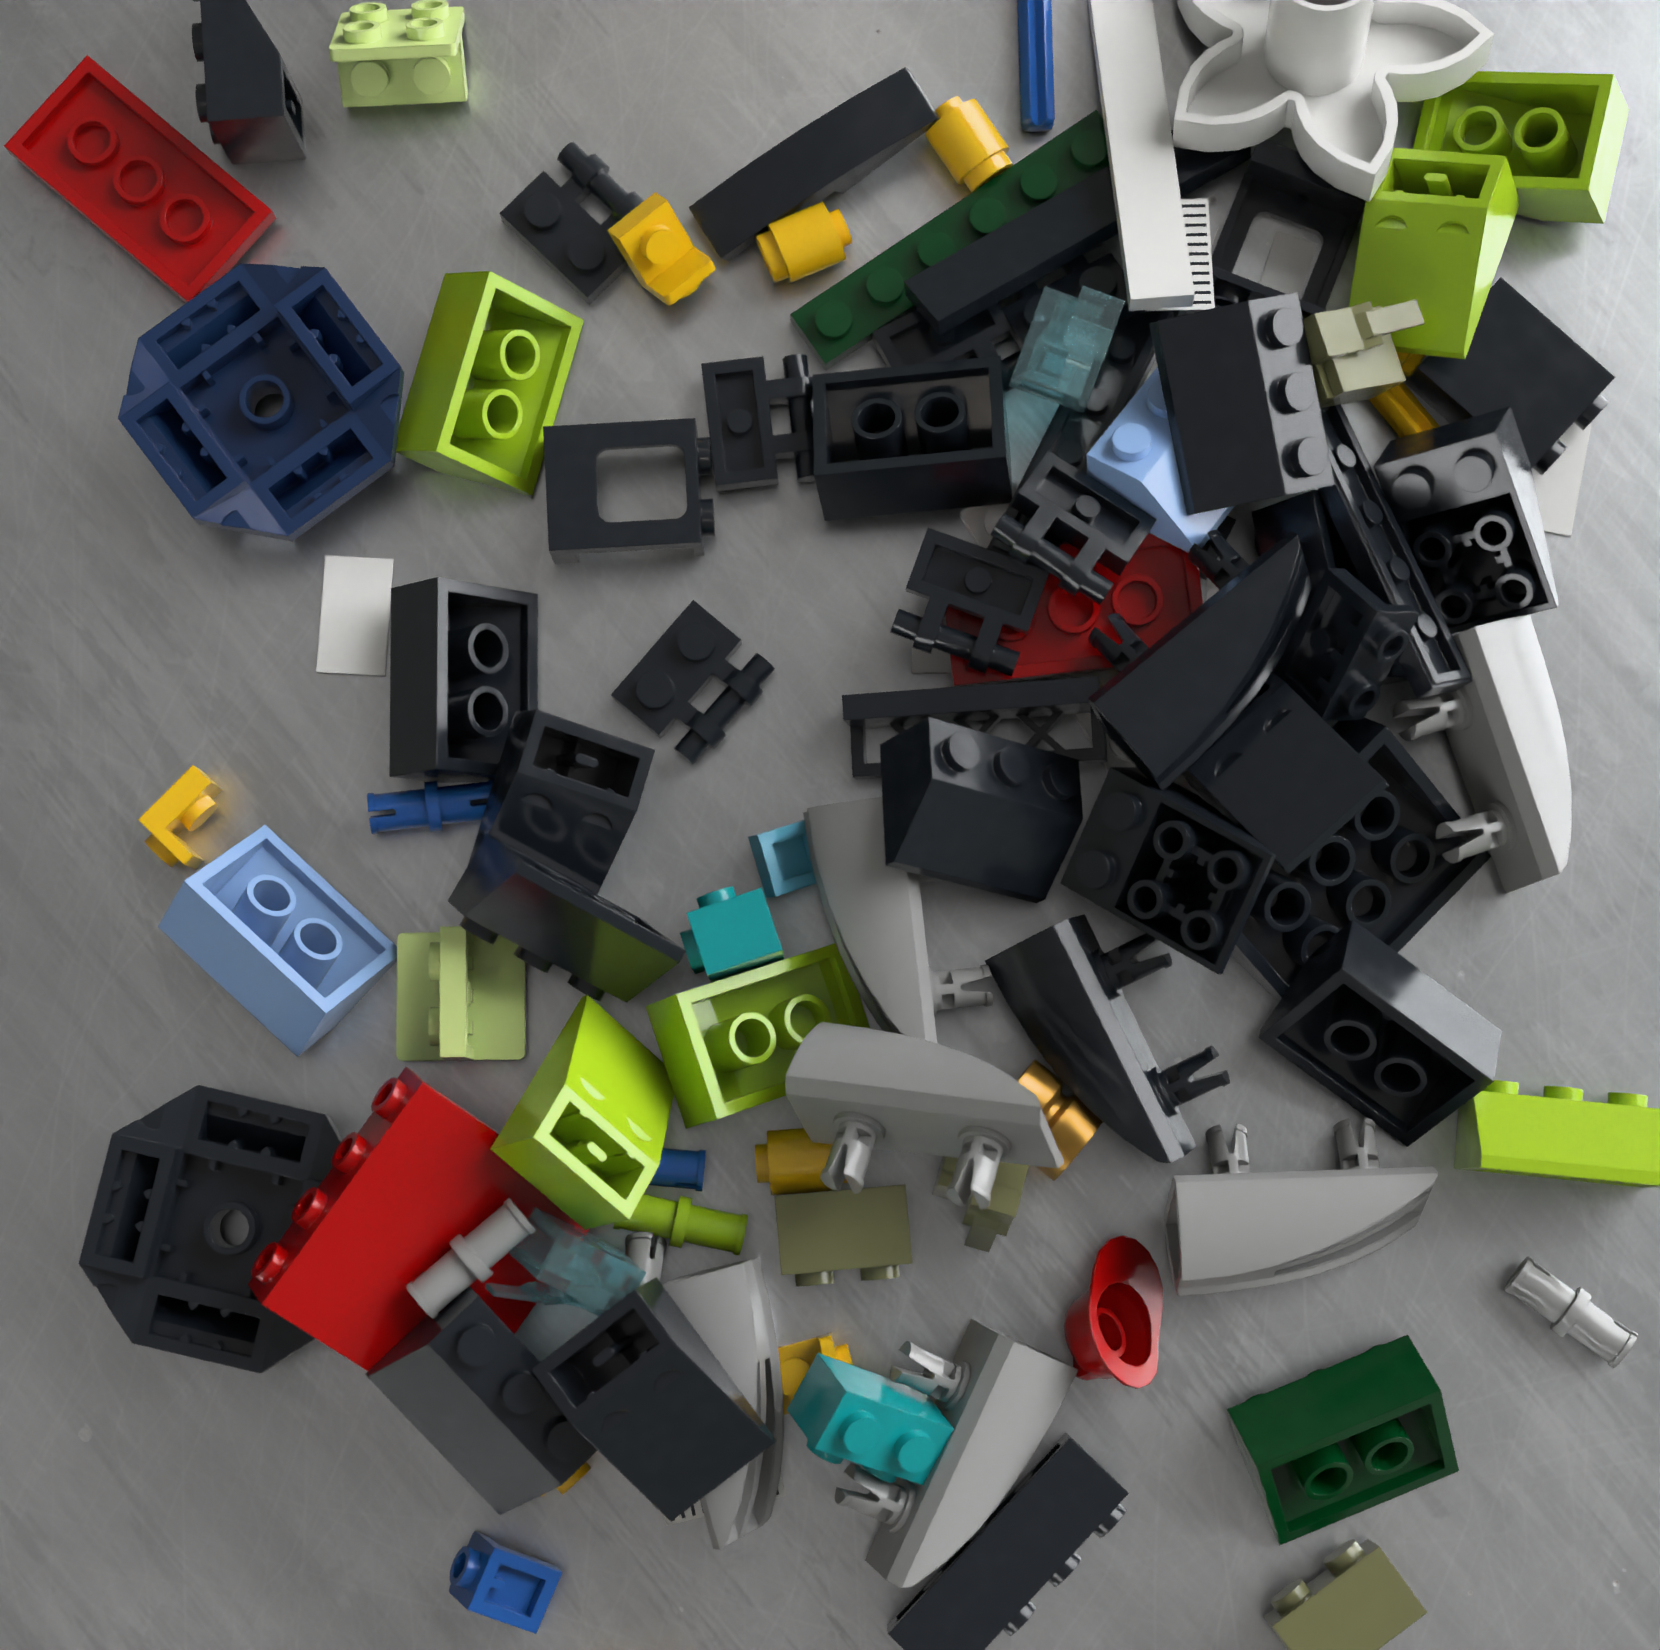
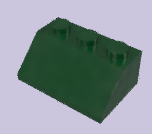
M1408 1335L1386 1344L1373 1346L1362 1354L1328 1368L1315 1370L1306 1377L1270 1392L1254 1395L1245 1402L1227 1409L1239 1451L1279 1545L1459 1471L1441 1390Z

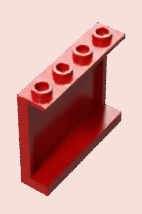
M405 1067L398 1078H390L378 1090L371 1104L373 1112L359 1132L350 1133L338 1145L331 1160L332 1169L318 1188H310L299 1199L292 1212L291 1220L293 1223L278 1243L272 1242L262 1250L252 1267L251 1276L253 1278L248 1283L263 1306L366 1371H369L428 1315L406 1289V1285L414 1282L450 1251L452 1247L449 1242L454 1237L460 1234L465 1238L498 1210L508 1198L525 1215L536 1231L525 1237L490 1268L493 1275L482 1283L477 1279L470 1287L514 1334L589 1231V1229L584 1230L491 1150L500 1133L425 1083L412 1070Z

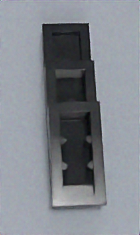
M904 67L798 130L740 169L688 208L720 259L730 261L756 242L755 236L769 231L768 224L815 205L834 191L842 194L928 131L940 117L910 70Z

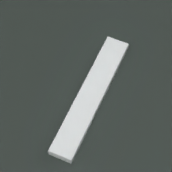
M1087 0L1129 311L1193 306L1195 293L1153 0Z

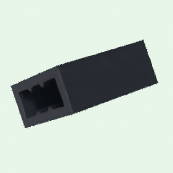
M1500 277L1489 290L1466 359L1428 355L1416 368L1406 385L1449 423L1510 406L1531 469L1534 468L1540 475H1543L1568 448L1559 440L1573 423L1584 430L1609 403L1600 393L1610 384L1615 376Z

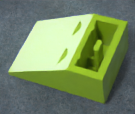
M1393 148L1387 175L1371 201H1365L1348 307L1371 301L1372 307L1381 306L1383 308L1417 299L1425 323L1420 326L1390 333L1396 352L1466 359L1520 205L1507 157L1501 155Z
M588 995L583 996L492 1145L491 1150L584 1230L629 1220L660 1164L674 1095L665 1065Z

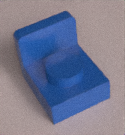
M475 1531L468 1545L458 1551L452 1562L449 1576L451 1583L449 1593L469 1611L536 1634L563 1572L553 1564L498 1545L487 1535Z

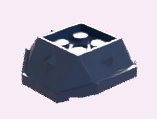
M241 263L138 338L130 368L127 392L123 396L118 420L199 525L292 542L395 466L404 371L325 267L301 266L300 268L278 265ZM269 394L283 396V404L276 414L266 418L255 416V407L262 397Z

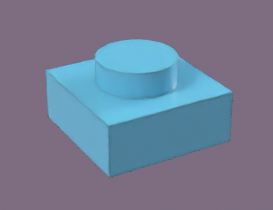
M804 820L748 837L766 898L776 897L817 884L810 859Z

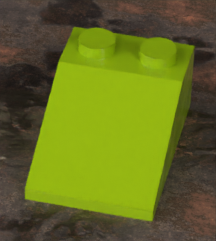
M1477 71L1464 84L1439 97L1424 100L1413 149L1506 156L1520 200L1516 215L1541 221L1604 224L1629 108L1614 74Z
M835 943L699 986L645 1006L686 1129L786 1096V1073L792 1059L808 1033L821 1022L870 1028L859 992L854 986Z

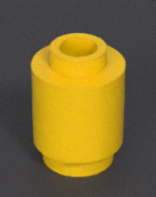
M956 96L935 109L940 119L928 129L925 137L958 185L966 184L972 193L1013 166V163L1006 155L1009 151V146L976 99H970L963 103L960 97Z
M823 202L768 224L769 231L755 236L764 263L774 283L786 278L793 283L845 261L846 256L843 247L853 243L839 208L828 212Z
M804 1128L768 1130L767 1144H755L757 1183H770L771 1195L833 1191L820 1178L833 1144L811 1142Z

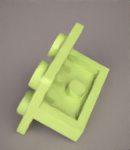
M421 0L413 3L411 9L387 10L386 5L383 3L366 2L353 5L349 8V12L341 13L329 46L330 61L337 62L343 108L466 102L468 88L462 41V30L465 21L464 8L460 6L448 7V2L445 0Z
M461 926L440 927V932L400 933L397 937V1058L400 1061L524 1059L526 1056V962L514 955L518 945L501 935L497 937L494 944H491L473 935Z

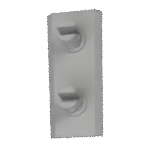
M1530 615L1490 622L1452 636L1471 675L1472 682L1454 692L1418 699L1401 700L1396 702L1393 707V718L1417 715L1423 717V721L1398 733L1406 741H1413L1418 739V737L1445 729L1476 812L1474 815L1452 822H1443L1437 826L1436 839L1457 836L1466 837L1464 843L1443 853L1442 856L1448 862L1456 863L1464 858L1490 850L1505 893L1560 874L1568 864L1572 832V793L1566 743L1556 699Z
M882 797L807 808V812L803 813L810 859L821 903L835 944L854 986L880 1028L886 1032L937 1043L934 1018L937 1010L983 1005L985 1007L992 1006L993 992L963 991L960 988L961 985L990 977L991 972L988 965L932 972L931 967L928 965L920 888L922 882L939 881L941 879L886 866Z
M821 1022L802 1041L786 1073V1096L811 1142L833 1144L820 1178L827 1187L837 1192L840 1191L845 1178L854 1194L861 1192L873 1149L957 1157L958 1161L952 1181L946 1191L947 1197L956 1205L965 1208L969 1196L973 1193L980 1210L986 1209L990 1204V1194L999 1162L1059 1168L1064 1164L1063 1156L1056 1145L1042 1112L1038 1097L1009 1074L977 1057L945 1045L881 1030Z
M1348 1118L1336 1123L1333 1127L1334 1136L1337 1138L1341 1170L1251 1173L1246 1141L1248 1137L1246 1127L1236 1123L1232 1137L1231 1153H1229L1221 1125L1213 1126L1205 1132L1212 1174L1173 1176L1164 1212L1167 1251L1177 1296L1224 1293L1271 1286L1314 1276L1365 1257L1387 1246L1417 1225L1437 1179L1438 1171L1434 1166L1380 1168L1375 1139V1122L1368 1118L1364 1119L1359 1133L1358 1146Z
M760 1257L698 1271L661 1283L777 1440L764 1452L700 1499L713 1549L718 1550L763 1526L769 1520L780 1480L784 1440L783 1390L776 1334Z
M971 1319L953 1362L923 1350L910 1341H906L899 1351L923 1366L924 1371L920 1373L892 1365L890 1370L891 1381L904 1384L935 1398L934 1404L954 1427V1430L924 1485L902 1478L899 1484L887 1482L873 1476L854 1463L848 1465L844 1470L849 1477L868 1489L869 1492L864 1494L836 1487V1504L850 1507L882 1521L865 1561L885 1580L900 1588L917 1585L948 1561L980 1529L1021 1475L1055 1418L1078 1369Z

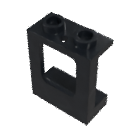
M1269 140L1257 144L1212 254L1215 306L1222 307L1249 300L1285 295L1283 292L1232 273L1252 221L1259 215H1267L1312 232L1321 239L1320 253L1302 299H1299L1303 319L1314 313L1326 312V305L1360 218L1364 213L1366 200L1341 191L1326 182L1311 170L1299 152Z
M695 418L543 426L548 544L554 564L580 563L579 554L693 548L695 556H704L703 537L715 536L713 499H701L700 481L701 475H712L710 437L698 438ZM677 447L681 449L685 457L687 509L683 516L676 519L606 522L599 516L596 462L600 453L606 450Z

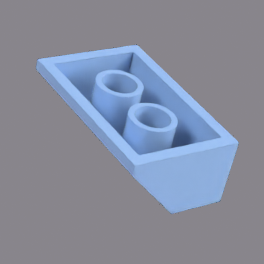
M1157 367L1087 453V475L1157 519L1149 532L1150 534L1189 553L1194 543L1200 546V548L1209 540L1207 532L1216 530L1234 506L1187 515Z
M263 825L186 879L158 925V928L297 1057L336 1027L397 961V946L266 825Z

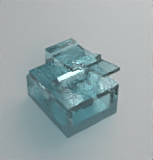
M1045 286L1009 386L1083 413L1105 359L1125 301L1086 286H1082L1078 298Z
M535 1207L528 1220L536 1231L525 1237L510 1250L509 1254L537 1280L543 1283L533 1281V1283L527 1282L519 1287L487 1283L485 1288L496 1297L538 1302L544 1305L568 1304L581 1307L597 1316H601L631 1291L639 1287L647 1272L616 1246Z

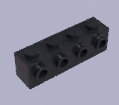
M1065 1432L1001 1501L980 1529L934 1573L887 1624L888 1635L904 1650H985L1002 1630L1009 1636H1012L1036 1610V1606L1030 1601L1048 1581L1054 1587H1057L1078 1566L1082 1558L1075 1551L1093 1532L1099 1538L1104 1537L1120 1521L1127 1511L1121 1502L1129 1493Z

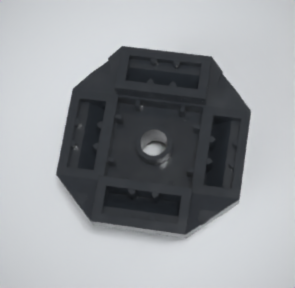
M197 1085L143 1118L135 1120L112 1133L78 1264L92 1285L97 1287L111 1313L131 1343L251 1372L264 1373L316 1340V1338L263 1306L248 1283L253 1278L251 1271L259 1254L270 1243H278L293 1223L291 1216L299 1199L310 1188H318L333 1167L331 1165L333 1154L343 1139L330 1115ZM233 1209L240 1211L246 1217L249 1225L246 1239L237 1247L227 1244L220 1234L222 1218Z

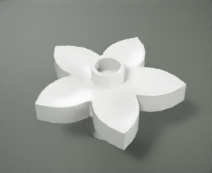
M1177 0L1178 8L1188 28L1209 49L1205 50L1190 66L1179 88L1174 117L1173 147L1203 152L1237 151L1260 144L1274 136L1284 127L1289 128L1292 131L1293 140L1300 156L1314 173L1333 187L1370 202L1387 175L1398 127L1397 102H1418L1439 97L1464 84L1488 62L1494 33L1468 11L1446 0Z

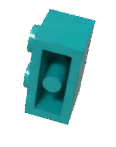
M734 887L719 889L698 897L696 900L699 909L687 912L691 929L680 932V936L691 969H693L695 974L706 971L711 983L784 960L783 950L762 888L736 896Z
M817 1353L787 1408V1411L808 1439L806 1446L816 1456L833 1464H841L843 1459L861 1464L870 1474L887 1482H895L897 1477L924 1485L954 1430V1427L928 1395L904 1384L895 1383L888 1377Z

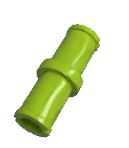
M643 1194L630 1219L614 1223L613 1229L619 1230L620 1228L634 1232L653 1233V1236L670 1239L669 1246L682 1248L683 1242L740 1255L748 1215H738L692 1205V1198L679 1196L678 1201Z

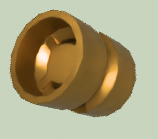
M1034 1059L1017 1081L1038 1097L1042 1112L1056 1145L1063 1156L1064 1164L1059 1168L1036 1166L1050 1179L1055 1181L1084 1148L1103 1121L1091 1112L1076 1095L1066 1097L1062 1093L1063 1081Z

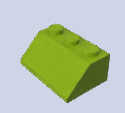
M491 271L445 273L399 424L396 453L443 474L525 496H532L544 458L543 426H553L584 320Z
M1494 1080L1492 1084L1458 1108L1454 1169L1640 1188H1660V1109L1647 1107V1095L1608 1092L1607 1103L1583 1101V1089L1544 1086L1543 1097L1518 1095L1519 1083Z

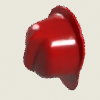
M1122 1235L1106 1241L1097 1253L1092 1270L1090 1289L1078 1297L1065 1314V1339L1073 1356V1367L1078 1369L1075 1377L1079 1379L1115 1378L1124 1386L1138 1389L1149 1385L1157 1373L1158 1341L1163 1311V1286L1158 1267L1151 1254L1136 1239Z

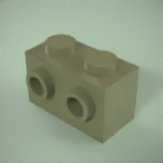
M905 1184L862 1188L861 1192L854 1194L852 1189H846L839 1192L823 1191L775 1196L781 1275L795 1274L796 1287L835 1283L834 1271L860 1268L861 1281L899 1278V1265L913 1264Z
M1352 1539L1336 1548L1324 1559L1323 1563L1327 1570L1311 1582L1306 1584L1303 1579H1298L1280 1590L1270 1601L1274 1609L1266 1614L1264 1619L1287 1650H1379L1428 1612L1380 1546L1369 1539L1360 1545L1355 1539Z

